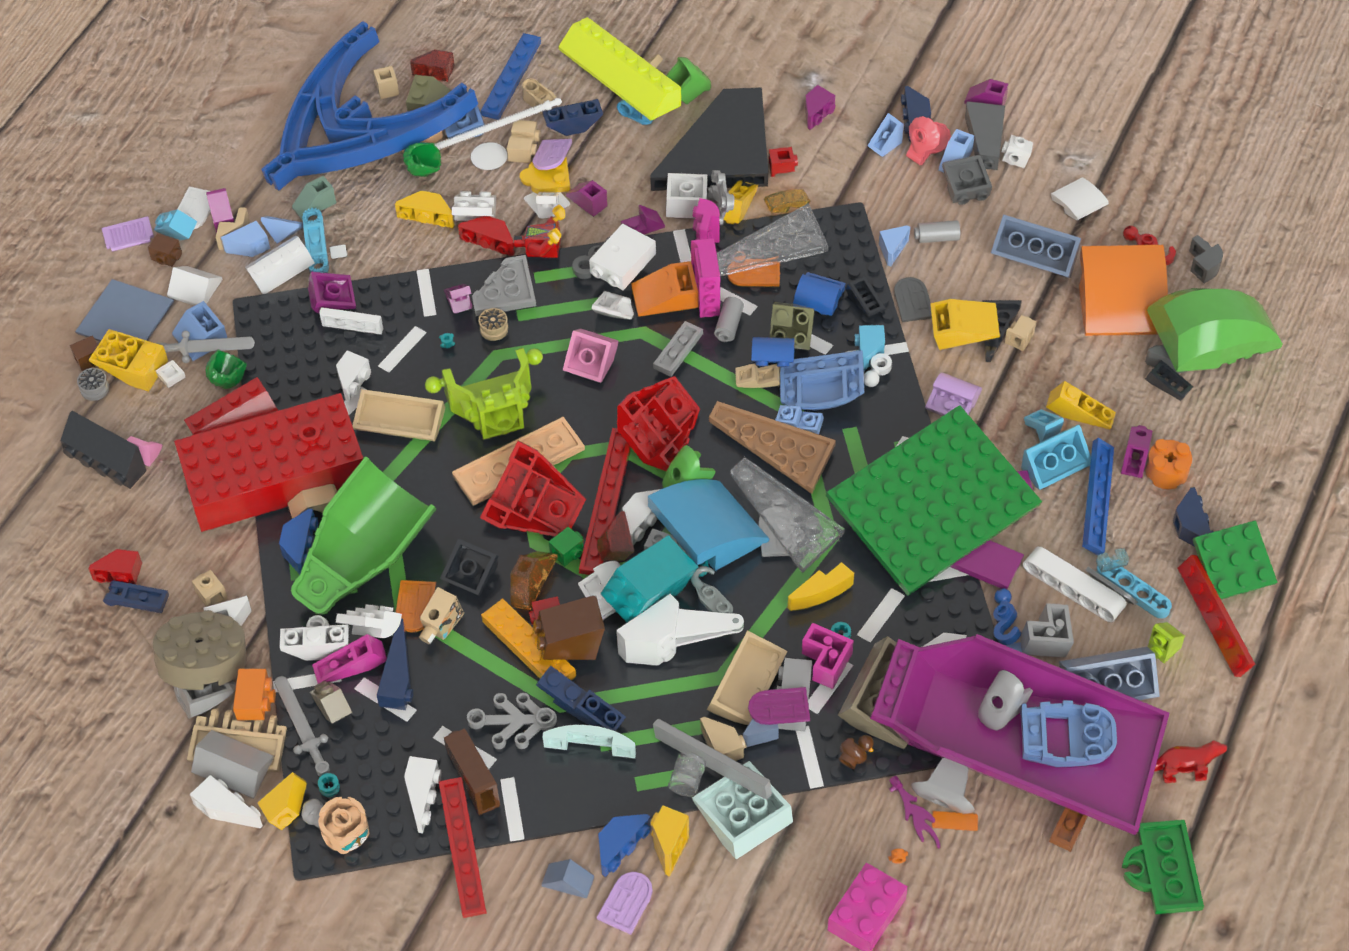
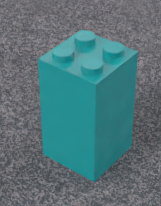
M668 535L619 566L600 594L628 623L667 595L671 594L675 597L681 593L698 569V566Z

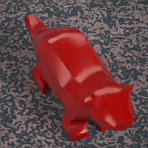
M1213 740L1199 747H1172L1157 759L1154 772L1164 770L1163 780L1165 783H1176L1177 780L1173 775L1179 772H1195V781H1206L1208 774L1207 765L1217 756L1225 753L1227 745Z

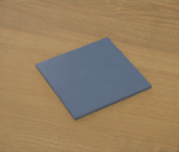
M112 279L75 332L86 337L93 335L95 340L101 342L108 329L147 341L174 300Z

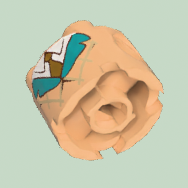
M336 797L328 801L321 808L318 820L319 828L326 845L333 850L346 854L361 846L369 836L365 810L361 803L354 798L342 799V797Z

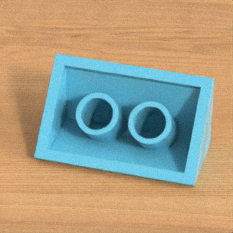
M1080 425L1073 426L1024 450L1021 468L1023 471L1028 470L1030 480L1038 490L1090 466L1091 455Z

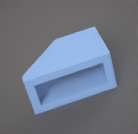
M257 221L221 237L224 251L230 254L254 257L270 249L268 237Z

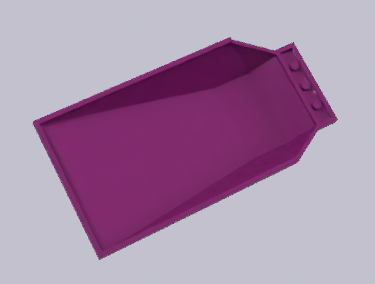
M976 634L972 637L924 647H918L898 639L870 719L891 727L911 746L940 758H946L966 766L970 770L1135 835L1139 830L1170 713ZM1005 670L1014 674L1021 681L1024 689L1031 688L1033 690L1026 703L1027 708L1039 707L1040 702L1057 704L1067 700L1073 701V704L1083 706L1086 703L1094 704L1108 710L1116 722L1117 745L1106 760L1093 765L1054 767L1022 759L1020 713L1002 729L992 730L980 721L978 717L979 707L999 671ZM999 696L992 701L996 708L1003 707V700ZM1046 718L1047 752L1056 757L1066 758V756H1070L1068 719Z

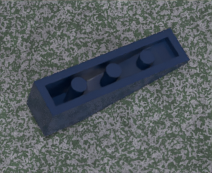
M401 618L399 627L394 632L378 688L377 700L379 707L406 711L408 702L411 703L413 699V689H411L406 631L403 618Z

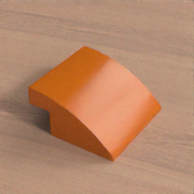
M1164 245L1082 246L1080 252L1082 274L1079 293L1085 336L1158 335L1147 309L1157 300L1168 295Z

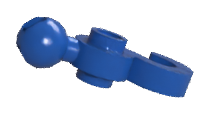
M1003 588L999 591L997 590L994 595L996 603L999 604L993 613L995 620L998 622L994 628V636L999 643L1011 645L1020 638L1022 633L1018 627H1014L1008 634L1004 635V632L1016 620L1017 611L1010 603L1012 599L1011 592Z

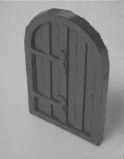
M906 277L899 280L894 287V296L901 321L909 322L931 319V302L925 284L920 279L914 277Z
M1090 567L1086 568L1090 577L1121 595L1130 604L1136 606L1138 601Z

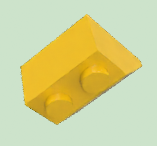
M662 805L659 813L655 812L651 820V826H653L651 836L653 837L654 848L665 875L670 876L689 839V816Z

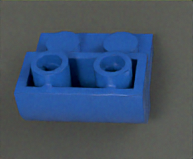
M807 272L806 275L802 274L799 280L793 304L814 308V311L820 314L832 316L838 306L839 298L845 290L846 283Z
M753 337L751 361L756 362V366H768V363H777L778 367H789V363H794L795 338Z

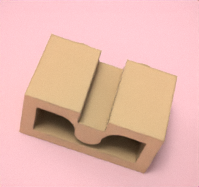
M517 120L513 122L512 135L507 146L508 161L531 163L533 156L537 152L536 142L540 141L541 131L537 129V122Z

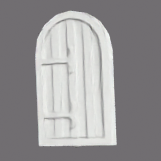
M189 187L178 210L198 221L194 228L197 229L205 223L211 212L206 192L209 191Z

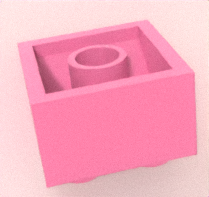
M584 329L573 330L563 371L601 383L614 361L619 341Z

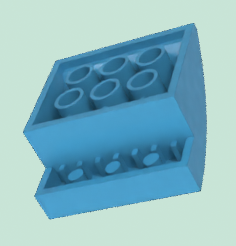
M696 479L684 481L648 495V507L697 566L708 560V563L716 571L770 540L718 480Z

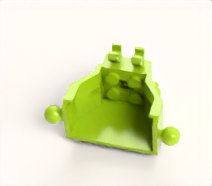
M518 348L515 351L520 362L519 371L462 387L455 383L450 368L442 369V378L429 377L425 382V388L430 393H437L444 386L445 396L451 412L472 422L474 427L481 431L483 439L508 434L509 432L524 428L523 408L528 406L527 401L530 398L529 393L531 391L529 364L538 365L541 363L543 355L536 348L530 349L527 354L524 348Z

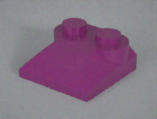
M321 272L310 273L308 292L311 307L315 312L320 314L321 307L329 309L356 308L350 275Z

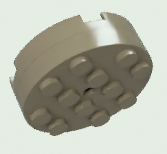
M211 610L172 617L160 627L153 639L155 666L158 669V675L163 681L177 688L204 690V684L218 682V686H221L238 676V669H244L246 665L247 655L243 628L232 617L214 613Z

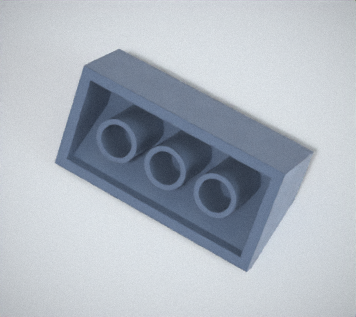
M1003 214L991 253L1071 278L1081 238Z
M1148 647L1059 661L1061 669L1137 700L1160 697L1155 653Z

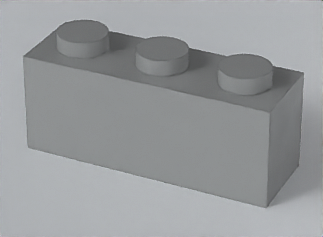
M785 658L784 667L779 666L778 680H782V686H777V689L806 687L807 699L809 700L812 660ZM806 722L778 724V727L785 730L805 731Z

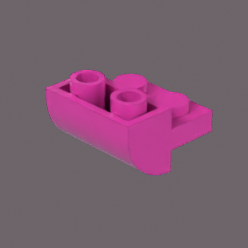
M699 198L698 206H694L692 217L696 218L693 222L696 240L714 238V242L719 243V208L712 201Z

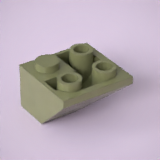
M775 302L772 309L770 338H795V348L810 350L814 308Z

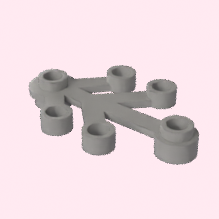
M712 170L711 179L712 182H716V185L707 187V199L718 201L720 225H723L726 212L734 209V195L727 192L725 173H721L720 170Z
M498 693L494 696V706L498 709H504L509 715H485L481 709H472L467 714L468 725L473 729H480L484 725H508L500 733L493 735L492 745L495 749L504 748L506 740L524 724L532 725L524 733H519L515 736V745L519 749L528 747L529 740L540 730H549L557 723L556 713L550 708H539L530 700L527 693L517 695V706L522 709L527 708L533 715H524L507 700V696L503 693ZM503 699L504 702L498 703L497 700ZM521 699H527L524 703L520 702ZM545 718L549 719V721L543 722L542 720ZM476 719L481 720L480 722H477V723H474V722H473V721L476 720ZM498 739L503 740L501 743L495 742ZM520 739L526 740L524 743L518 742Z

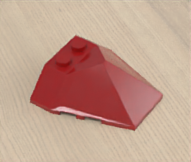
M673 376L628 394L617 406V430L643 463L667 471L677 453L683 446L689 443L690 439L688 437L690 431L694 429L700 408L678 379Z
M518 440L495 492L489 498L480 518L499 528L535 532L550 536H557L567 527L572 529L586 498L537 449Z

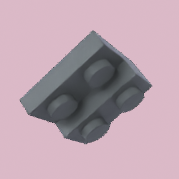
M981 155L943 162L942 168L948 182L947 189L952 203L958 202L959 205H964L971 199L977 198L978 201H983L990 196L992 184Z

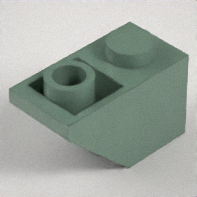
M324 176L305 185L292 205V209L302 221L305 210L317 208V210L322 211L336 204L332 185Z

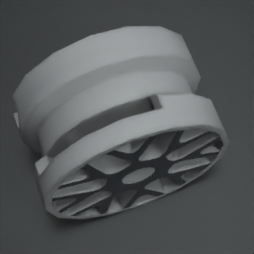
M89 368L79 374L77 384L82 397L86 400L97 401L107 395L109 384L105 373L101 369Z

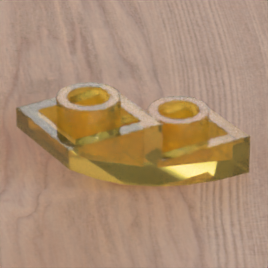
M804 189L780 191L764 198L770 212L788 213L790 206L799 208L808 207L810 204V199Z

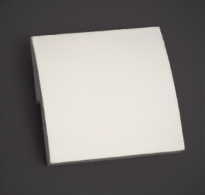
M1083 177L1051 193L1052 200L1062 205L1065 214L1075 220H1079L1109 204L1101 191Z

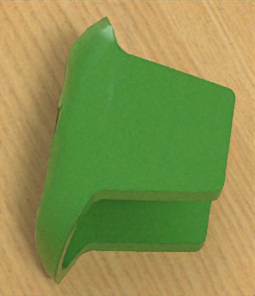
M678 57L677 63L666 76L681 87V101L689 104L704 91L711 90V81L688 58Z
M685 445L669 465L662 482V488L696 479L712 480L716 471L713 468H700V452L693 451V449Z

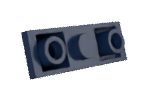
M905 86L904 94H901V106L905 107L902 109V118L906 120L904 122V134H908V141L911 142L909 136L910 124L916 117L924 116L931 119L930 99L911 87Z
M594 99L552 108L551 110H542V114L548 128L569 136L586 132L603 115L599 100Z
M1191 487L1177 506L1173 518L1179 539L1194 546L1193 538L1214 532L1210 530L1208 514L1203 511L1202 497L1197 494L1195 487Z

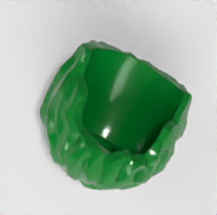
M415 143L409 145L404 150L403 162L410 174L418 177H427L440 170L441 153L434 143Z
M218 349L212 354L206 365V377L215 386L230 389L241 381L247 364L240 358Z

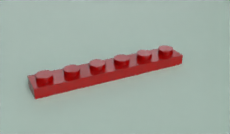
M1190 555L1177 569L1234 677H1241L1255 665V662L1198 556Z
M462 777L439 781L462 916L467 918L487 914Z

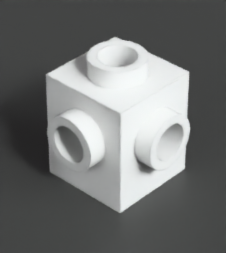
M1011 135L1009 141H1005L1002 146L1001 152L1004 153L1002 161L1025 168L1032 152L1033 142Z

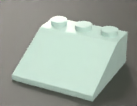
M750 761L744 764L745 767L762 775ZM723 777L692 797L714 833L735 859H738L793 822L791 805L772 785V795L766 800L734 781Z

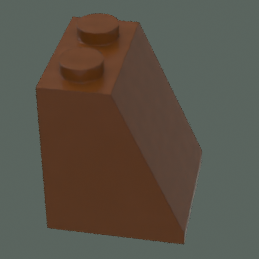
M597 596L585 597L539 611L538 618L533 623V631L538 636L537 649L541 650L543 660L596 659L605 630Z

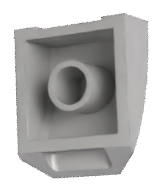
M231 680L221 686H218V682L204 684V690H187L174 687L177 701L189 719L212 709L236 691L235 682Z

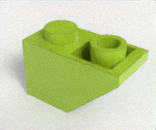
M1168 622L1157 623L1153 626L1148 648L1155 653L1156 659L1165 663L1182 648L1185 635Z

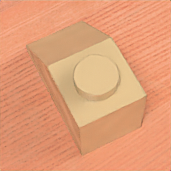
M706 717L700 718V730L709 747L735 761L744 758L746 743L742 735L738 736L734 727Z

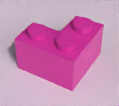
M812 623L802 640V654L817 660L813 666L812 680L833 689L852 656L854 640Z

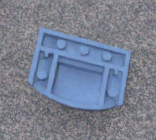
M862 350L794 359V363H789V367H780V398L783 405L800 406L802 410H825L847 404L864 394Z

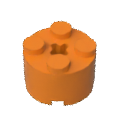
M1157 440L1149 451L1145 467L1147 478L1149 477L1156 487L1167 490L1175 489L1178 485L1184 484L1187 481L1192 464L1190 447L1186 443L1175 440Z

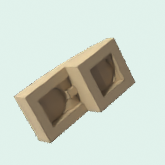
M755 363L737 367L736 385L743 388L780 385V367L777 364L758 368Z

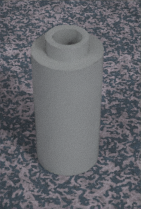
M959 221L918 223L917 227L914 228L915 240L918 239L919 243L960 240Z
M727 297L724 300L714 332L715 336L722 342L732 341L735 337L744 303L739 298Z

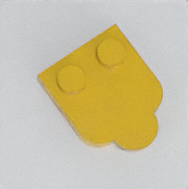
M567 157L559 166L549 170L535 168L532 161L529 164V168L520 172L521 182L526 186H531V190L537 194L539 192L557 193L570 191Z

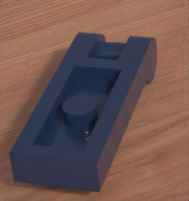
M111 581L108 587L109 593L105 594L103 602L109 606L119 605L162 613L169 593L168 590Z

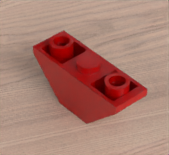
M482 216L458 225L461 240L497 251L503 255H515L514 241L505 221L491 216Z

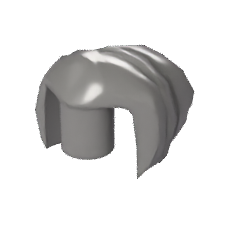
M318 799L306 801L302 809L303 820L318 828L319 813L324 806Z

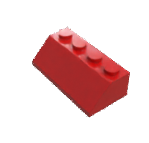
M258 377L184 419L192 435L273 413L278 411Z

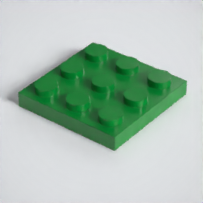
M1256 520L1192 539L1199 560L1221 600L1278 583Z

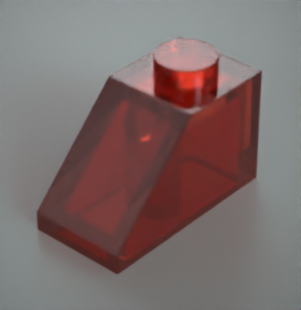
M621 511L611 520L597 540V550L600 553L601 561L625 560L634 552L625 511Z

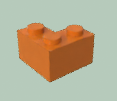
M238 669L233 706L236 719L264 720L265 711H271V703H275L276 699L275 689H272V678L268 677L266 669Z

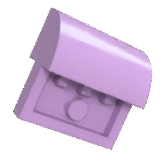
M941 372L933 384V390L925 408L944 416L960 405L969 415L978 400L982 388Z

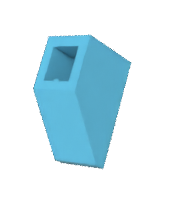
M176 209L160 214L155 221L157 225L154 231L178 240H185L190 238L198 221Z
M884 325L859 326V333L855 334V346H859V350L863 351L864 371L871 366V359L874 355L884 354Z

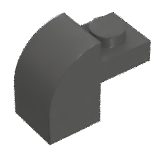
M1199 235L1193 237L1189 252L1195 257L1193 258L1191 272L1205 284L1219 273L1223 251L1219 244L1211 247Z

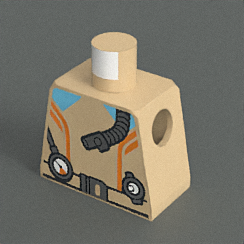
M437 587L420 617L424 630L419 638L423 642L431 644L435 636L444 640L464 615L456 596Z

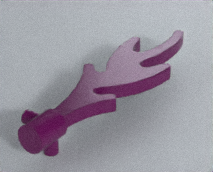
M893 776L889 780L892 784L889 790L890 792L898 790L905 808V820L908 821L909 817L913 816V825L920 841L924 842L922 831L925 830L931 835L939 849L940 842L936 833L925 822V820L934 823V817L924 808L911 804V801L917 802V797L906 792L899 778Z

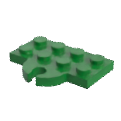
M1185 820L1140 823L1138 830L1140 845L1133 847L1126 853L1122 868L1127 869L1131 865H1136L1140 868L1141 872L1137 874L1130 871L1125 872L1123 876L1125 881L1132 888L1141 892H1150L1155 914L1203 911L1204 903Z

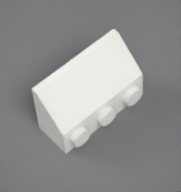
M295 235L245 266L262 294H267L312 266L315 262L300 238Z

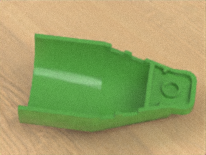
M365 456L325 507L320 526L316 530L313 545L309 549L301 574L291 587L292 595L318 615L326 614L336 602L396 563L436 511L435 506L432 504L428 506L409 494Z

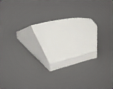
M606 291L592 305V310L595 313L605 316L632 319L634 315L630 298Z

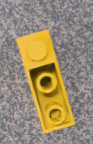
M1066 381L1050 392L1046 408L1062 418L1109 430L1112 428L1116 414L1112 409Z

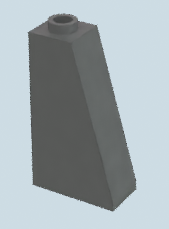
M967 102L965 120L969 134L974 135L975 156L981 155L986 169L998 170L1005 106Z

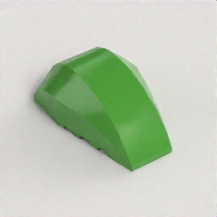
M1210 288L1179 290L1160 298L1147 309L1176 372L1216 369L1221 364H1232L1237 359H1248L1253 354H1264L1280 349L1283 345L1263 306L1254 297L1240 291Z

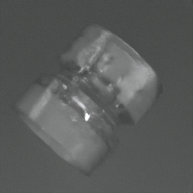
M680 753L677 756L668 787L679 795L695 796L701 783V776H703L706 768L704 759L692 753Z

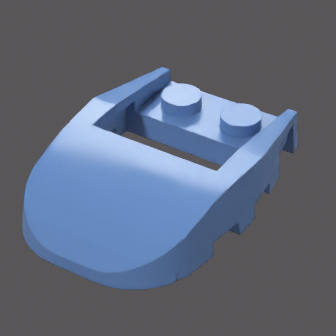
M1067 700L1057 704L1040 702L1039 707L1027 708L1026 704L1021 705L1022 759L1054 767L1093 765L1106 760L1117 745L1115 719L1103 707L1088 703L1084 706L1073 704V701ZM1046 718L1068 719L1070 756H1066V758L1056 757L1047 752Z

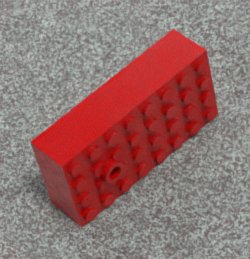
M341 393L174 441L201 532L288 507L287 503L302 490L333 484L338 492L364 459Z

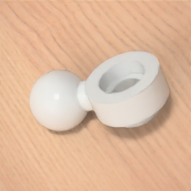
M879 353L872 357L871 370L864 374V384L866 386H876L879 383V375H886L891 371L892 360L887 354Z

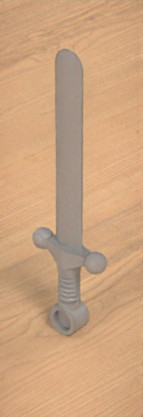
M185 330L182 332L183 339L180 343L167 344L157 342L156 344L163 345L166 354L168 352L181 351L183 354L182 361L188 363L190 361L189 353L217 351L218 349L221 351L251 349L255 342L252 337L189 340L190 333Z
M284 676L277 677L274 684L303 743L300 746L294 747V753L310 752L319 777L330 773L329 764L323 760L318 750L320 743L328 741V736L322 734L320 737L315 738L287 678Z

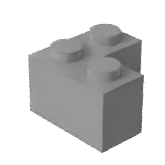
M1046 603L1039 621L1026 622L1020 636L1022 653L1052 657H1066L1074 643L1068 605Z

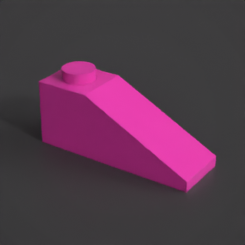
M366 634L312 664L317 683L319 684L323 681L333 682L369 671L386 662L387 657L382 641Z

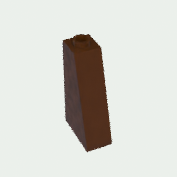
M462 729L448 734V736L444 737L445 748L459 776L462 777L463 784L478 815L499 807L500 800L497 783L467 731Z

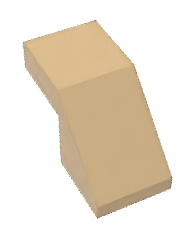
M247 208L238 209L235 223L219 222L216 233L219 250H224L221 237L249 224Z
M324 485L302 490L287 503L292 519L307 509L323 513L325 507L337 493L335 485Z

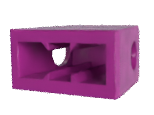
M1143 425L1131 427L1121 474L1142 478L1150 447L1152 430L1147 429ZM1133 452L1140 454L1138 460L1132 459Z

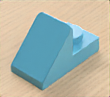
M1042 409L1023 417L1025 425L1037 430L1040 442L1059 434L1064 423L1062 417Z

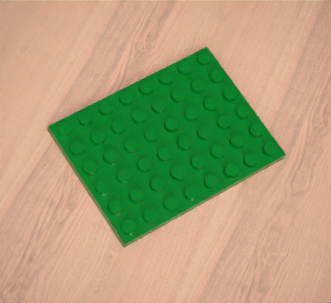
M960 405L826 493L829 501L907 596L1042 503V500Z

